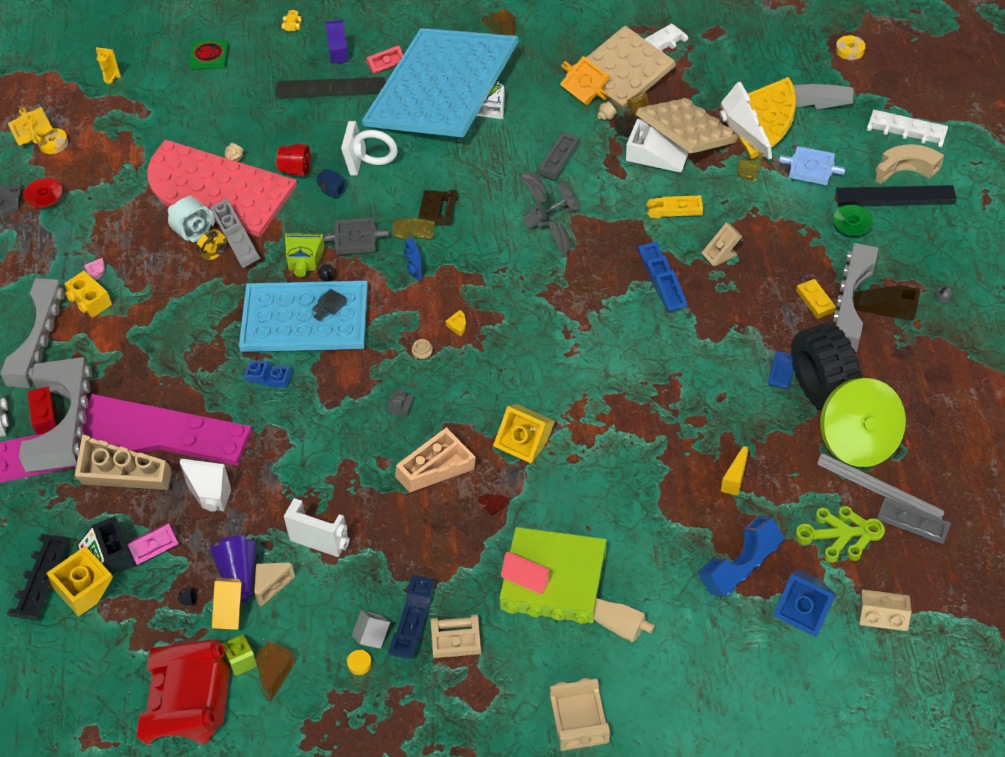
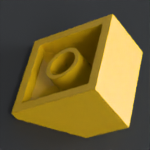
M519 404L507 406L493 446L529 463H533L548 441L555 421Z
M86 546L47 572L53 589L78 617L99 602L113 578L112 574Z

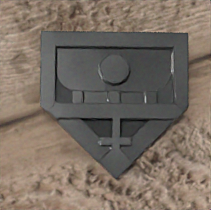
M14 183V186H2L0 184V218L3 220L19 210L21 184Z

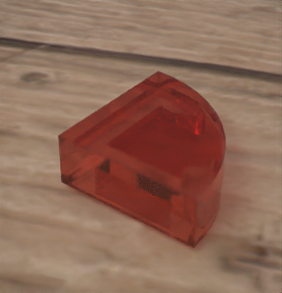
M484 494L478 497V502L491 516L510 504L509 499L503 495Z

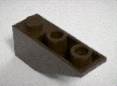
M896 285L856 291L853 297L855 310L914 320L920 289Z

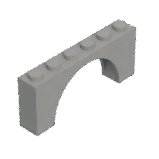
M84 357L34 364L32 381L36 389L49 386L51 393L62 395L71 400V406L66 417L51 431L34 439L21 441L19 459L25 472L77 465L82 434L84 435L83 424L86 423L85 408H88L89 378L92 377L91 366L87 365Z

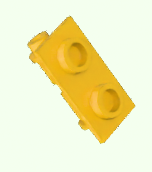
M96 47L97 61L100 63L103 81L106 84H112L114 78H121L114 51L112 49Z

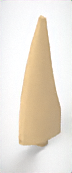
M596 598L594 620L622 638L634 642L642 630L651 634L654 631L655 625L646 621L644 613L624 604L607 602Z

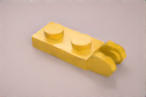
M701 196L652 198L647 202L649 218L653 219L661 218L662 216L703 215Z

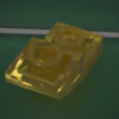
M416 218L396 219L392 223V235L404 239L417 235L421 238L432 240L435 222Z

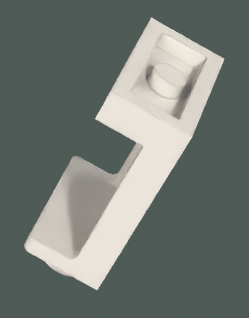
M295 498L293 499L284 515L290 541L339 557L342 550L347 549L350 540L344 516L339 514L335 523L331 524L305 515L303 502Z

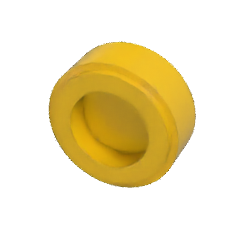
M356 650L350 653L347 658L349 671L355 675L366 674L372 665L370 655L364 650Z

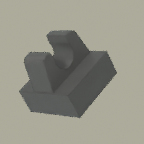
M397 389V392L393 391L387 406V413L408 417L414 402V395H409L406 390Z

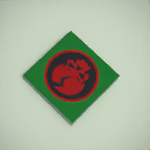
M193 40L189 68H225L229 46L228 40Z

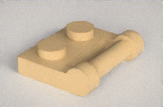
M478 614L467 618L444 620L431 618L433 658L481 654ZM472 627V629L439 632V629Z

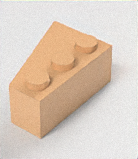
M446 427L396 465L395 478L409 492H413L474 470L476 457Z

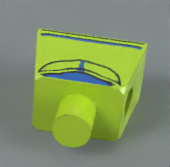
M285 233L288 269L294 270V274L298 277H304L306 271L317 270L325 250L323 234Z

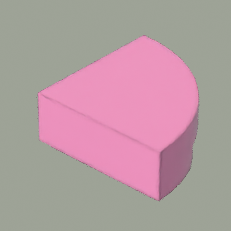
M103 258L84 265L87 274L95 281L105 271Z

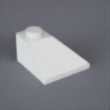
M181 459L180 465L187 486L201 507L208 511H224L231 492L224 464Z

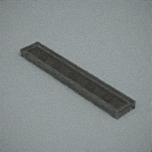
M385 77L277 81L276 99L373 95L380 93L386 81Z

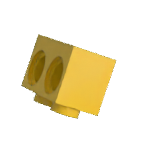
M85 271L64 283L67 290L65 295L69 301L75 302L82 313H87L92 318L112 305L108 292Z

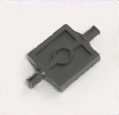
M374 217L335 220L333 233L323 234L324 242L334 241L336 255L376 252L375 242L377 237H389L388 228L376 230Z

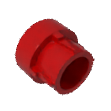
M299 143L292 144V146H279L276 158L278 171L287 172V174H292L293 176L306 177L308 175L311 162L310 146Z

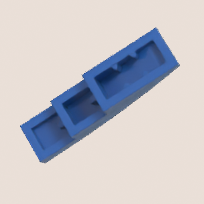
M657 241L638 246L637 251L644 268L667 311L671 312L687 307V301L674 269L671 270L665 255H662Z

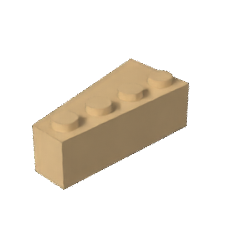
M82 434L75 477L82 485L169 490L172 469L165 460L140 452L136 453L127 448L117 447L108 442L98 441Z

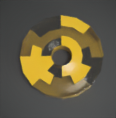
M210 230L203 234L197 242V253L204 260L215 259L225 250L227 238L219 230Z

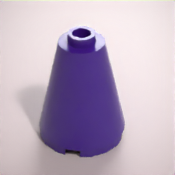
M245 536L223 538L219 540V545L214 547L213 543L210 546L211 556L221 578L240 579L242 582L240 603L247 602L253 595L256 540L251 537V541L246 540Z

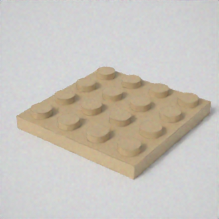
M626 26L622 27L586 57L611 77L602 89L609 94L607 99L622 110L627 108L676 66L673 59Z
M687 98L638 108L636 113L638 117L690 154L736 143L739 138L732 128L724 126L720 123L719 119L711 117L704 109L695 106Z

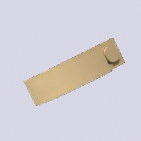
M921 145L893 147L883 153L882 161L875 171L877 173L875 181L882 185L894 173L902 170L915 171L930 179L941 169L944 155L934 149Z

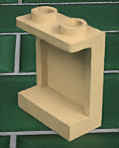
M584 678L578 682H560L550 687V701L561 751L609 743L610 730L603 712L598 679Z

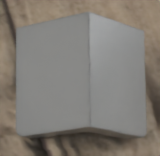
M361 610L352 637L359 644L381 648L390 622L382 614Z

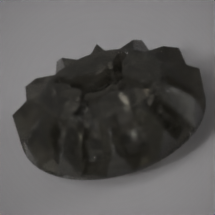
M626 113L624 117L619 116L618 120H615L614 125L616 132L622 136L630 137L636 120L641 118L635 117L634 114L627 115Z

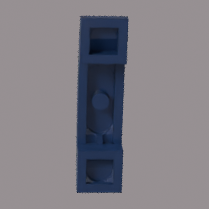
M412 575L406 594L407 601L397 632H394L388 655L408 659L413 658L425 627L435 579Z

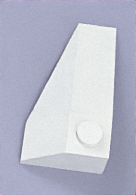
M738 82L721 102V119L723 122L726 121L736 134L770 160L772 159L771 145L763 127L759 126L755 110H751L750 98L742 83Z

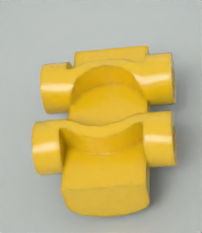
M288 11V15L283 17L282 30H300L302 16H299L298 11Z

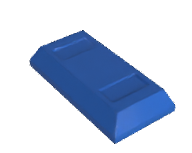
M776 351L768 385L789 389L794 370L792 365L793 359L790 353Z

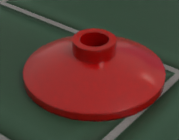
M38 179L26 187L24 199L33 207L50 206L60 199L63 189L61 184L55 179Z

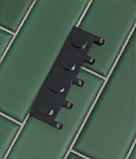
M47 534L39 535L38 540L44 543L40 552L33 551L31 554V558L36 560L32 571H24L22 576L28 579L24 591L16 590L14 596L20 600L16 609H8L6 613L8 616L39 621L52 590L47 572L63 562L71 543L69 538Z

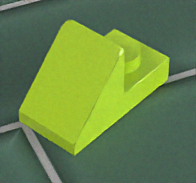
M244 634L222 643L235 676L257 667L253 651Z

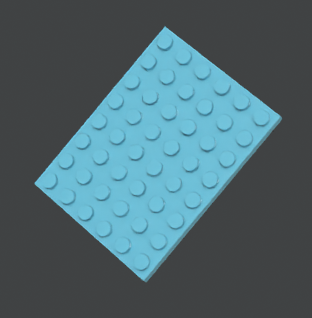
M420 28L362 119L363 126L464 137L519 42L518 37Z

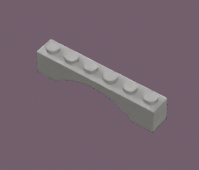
M854 243L853 251H848L846 260L850 265H845L843 277L847 279L841 282L840 292H843V296H838L836 307L840 308V311L835 310L833 322L837 323L839 329L844 331L845 336L851 341L852 348L857 352L863 322L856 313L852 295L861 283L873 276L879 248Z
M35 278L30 291L31 298L36 307L35 325L26 341L5 359L0 374L7 387L31 388L34 364L42 362V353L48 345L49 333L54 328L55 316L59 314V305L65 296L64 288L61 287L59 280Z

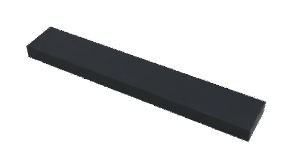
M953 185L836 188L835 191L838 207L845 205L956 204L957 200Z

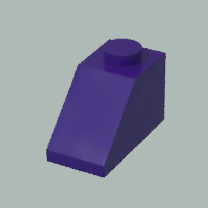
M343 20L325 22L331 64L349 62Z

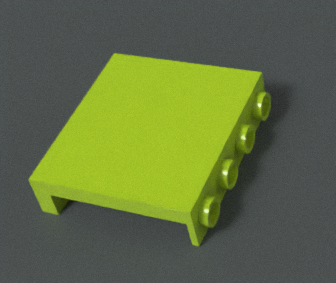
M516 527L510 552L548 568L550 582L543 594H539L504 579L500 594L501 610L512 614L517 612L525 613L533 617L546 616L555 620H573L581 624L594 623V609L603 561L607 553V540Z

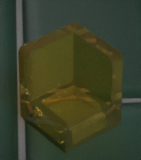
M764 153L759 154L756 162L741 158L737 177L756 182L763 165Z

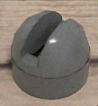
M947 285L938 286L934 295L935 299L941 303L949 302L952 297V289Z

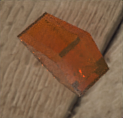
M506 8L482 19V22L494 34L510 36L516 34L515 17Z
M267 641L264 648L261 647L256 654V664L266 700L271 702L296 662L292 651Z

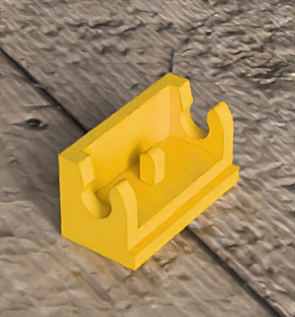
M216 578L212 628L239 629L242 584L240 579Z

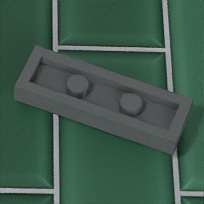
M562 132L538 168V174L556 180L578 146L579 137Z
M886 497L883 500L877 517L879 521L944 544L951 525L949 520Z

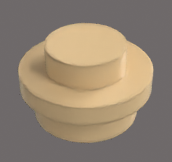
M425 339L417 340L412 346V354L419 359L428 358L433 352L432 345Z

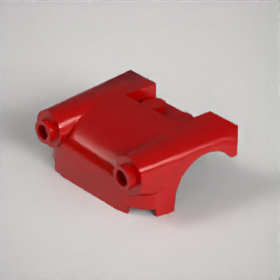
M217 639L150 648L147 670L152 673L146 713L139 715L137 738L146 744H151L153 740L163 736L186 737L199 744L211 741L210 736L218 726H222L229 680V665L223 657L225 649L222 643Z

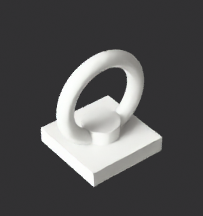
M348 121L341 149L350 175H358L361 161L373 165H385L395 159L397 145L389 135L377 130H365L359 133L356 121ZM378 138L384 141L390 148L389 154L380 158L367 155L363 139Z

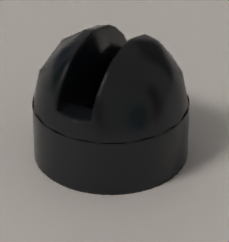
M330 264L323 265L317 271L320 279L328 282L329 278L333 280L335 277L334 269Z
M194 587L181 589L178 601L184 606L195 605L197 602L196 589Z

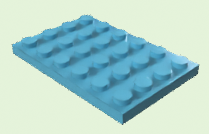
M332 281L246 284L239 341L240 352L364 349L368 282Z

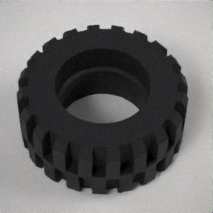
M823 323L800 331L793 338L791 357L796 378H798L799 385L804 390L805 396L817 408L823 409L828 396L839 385L848 380L862 377L856 351L852 348L851 341L845 336L844 331L840 330L837 325Z

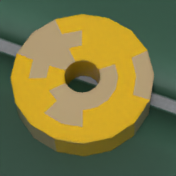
M849 35L843 36L837 41L836 53L841 58L856 60L864 55L865 43L861 38Z
M53 128L47 134L40 135V142L37 140L40 150L46 154L59 153L68 145L67 134L58 128Z

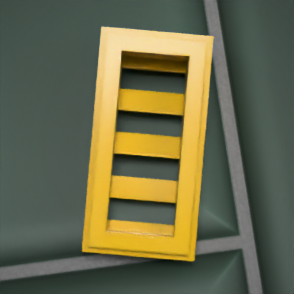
M742 447L723 477L722 492L733 495L739 494L747 462L748 447Z

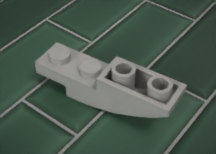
M225 199L210 207L242 268L260 259L229 200Z

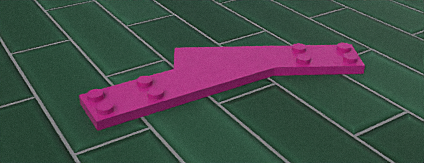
M95 394L91 395L88 401V408H85L86 423L83 424L84 435L98 441L108 442L117 447L127 448L136 453L164 450L235 466L238 465L252 433L251 426ZM46 433L0 442V483L74 468L77 465L25 472L19 459L21 441L34 439Z

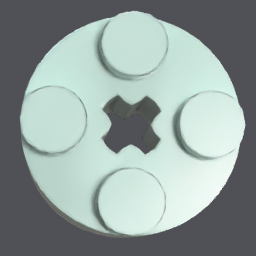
M187 196L168 208L170 228L186 241L198 242L201 236L209 231L211 225H214L215 217L213 212L193 196Z

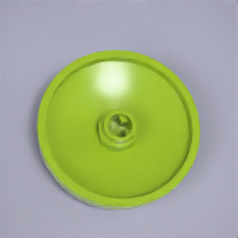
M870 378L851 379L835 388L825 401L820 418L821 434L828 450L838 460L857 467L874 466L888 459L899 447L906 426L905 410L897 393L884 382Z

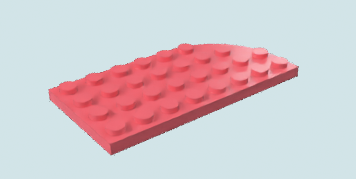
M164 140L154 153L147 170L151 191L165 206L170 207L187 196H193L210 209V207L228 199L246 232L257 237L263 235L297 187V180L168 140Z

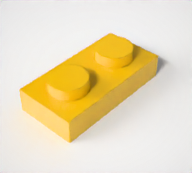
M815 279L797 285V293L817 319L835 312L836 306Z

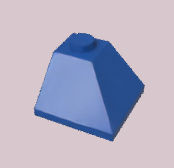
M797 569L791 573L773 616L817 637L836 593L820 579Z

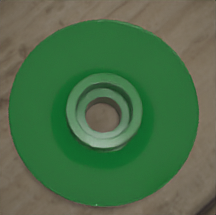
M845 205L835 211L833 223L842 233L856 236L865 234L872 228L873 217L868 210L861 206Z

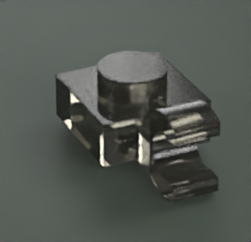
M330 288L317 300L318 304L312 309L316 312L313 317L322 321L328 313L336 314L347 303L346 297Z

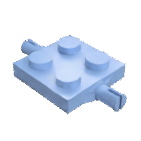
M797 146L796 153L792 157L781 155L779 163L790 165L789 178L822 185L828 184L832 173L844 175L846 167L834 165L835 153Z

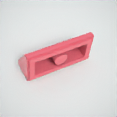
M398 45L367 57L365 62L373 74L397 66L403 57V53Z
M506 552L501 577L536 593L543 594L550 582L549 569L511 552Z

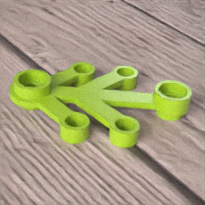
M847 506L839 509L838 518L830 514L828 509L820 508L816 512L815 518L817 522L821 524L828 523L834 529L814 530L809 524H801L797 527L795 537L803 545H807L817 539L838 538L831 547L825 550L824 554L825 560L833 563L838 560L839 552L852 537L861 536L855 545H851L848 548L847 552L850 560L857 561L861 558L862 550L870 541L880 540L884 536L885 528L881 521L877 519L866 521ZM845 512V513H848L849 515H848V516H845V515H843L842 513ZM851 521L858 527H850L844 522ZM851 551H856L858 554L854 555Z

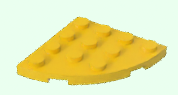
M789 77L748 93L751 110H755L759 126L763 127L771 148L784 137L795 116V90ZM739 136L740 142L751 159L761 155L760 152Z

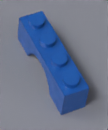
M757 516L743 529L744 546L738 558L733 562H729L726 559L712 558L697 572L710 595L727 596L732 593L733 588L739 582L745 580L755 567L760 566L764 562V558L778 549V545L785 538L772 517Z

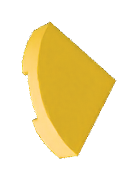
M461 310L445 321L446 326L457 335L461 336L465 332L466 319Z

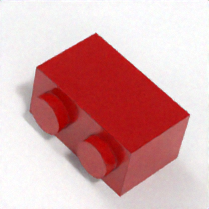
M49 386L27 391L31 423L36 435L51 431L58 425L55 400Z

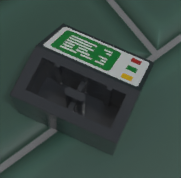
M115 516L93 524L77 544L78 551L86 546L111 574L134 566Z

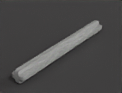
M822 453L818 459L817 464L886 498L941 518L944 515V510L825 453Z

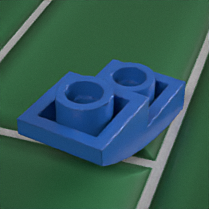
M410 237L405 239L404 254L408 259L407 270L411 276L414 275L418 281H421V256L415 241Z
M249 361L243 377L245 380L253 383L287 388L293 370L290 366H271L269 361Z

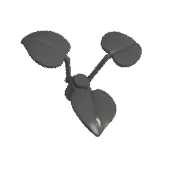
M526 172L520 175L519 178L527 185L531 194L538 202L533 208L529 209L530 212L523 215V221L529 229L537 225L539 228L544 225H550L561 256L564 257L571 247L570 237L562 224H557L556 221L544 222L547 218L546 213L564 202H567L571 210L576 211L580 207V201L570 184L562 180L559 182V190L564 199L545 210L543 208L539 209L538 207L546 201V187L538 174Z

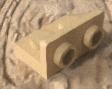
M862 590L860 625L902 631L908 630L911 617L909 595Z

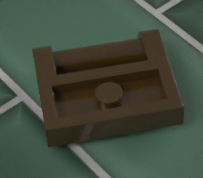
M424 190L418 223L452 225L454 219L452 214L455 201L458 199V192L456 190H449L448 192ZM447 201L445 214L440 216L442 203Z

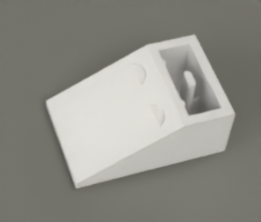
M637 119L627 143L626 161L681 173L689 152L644 120Z

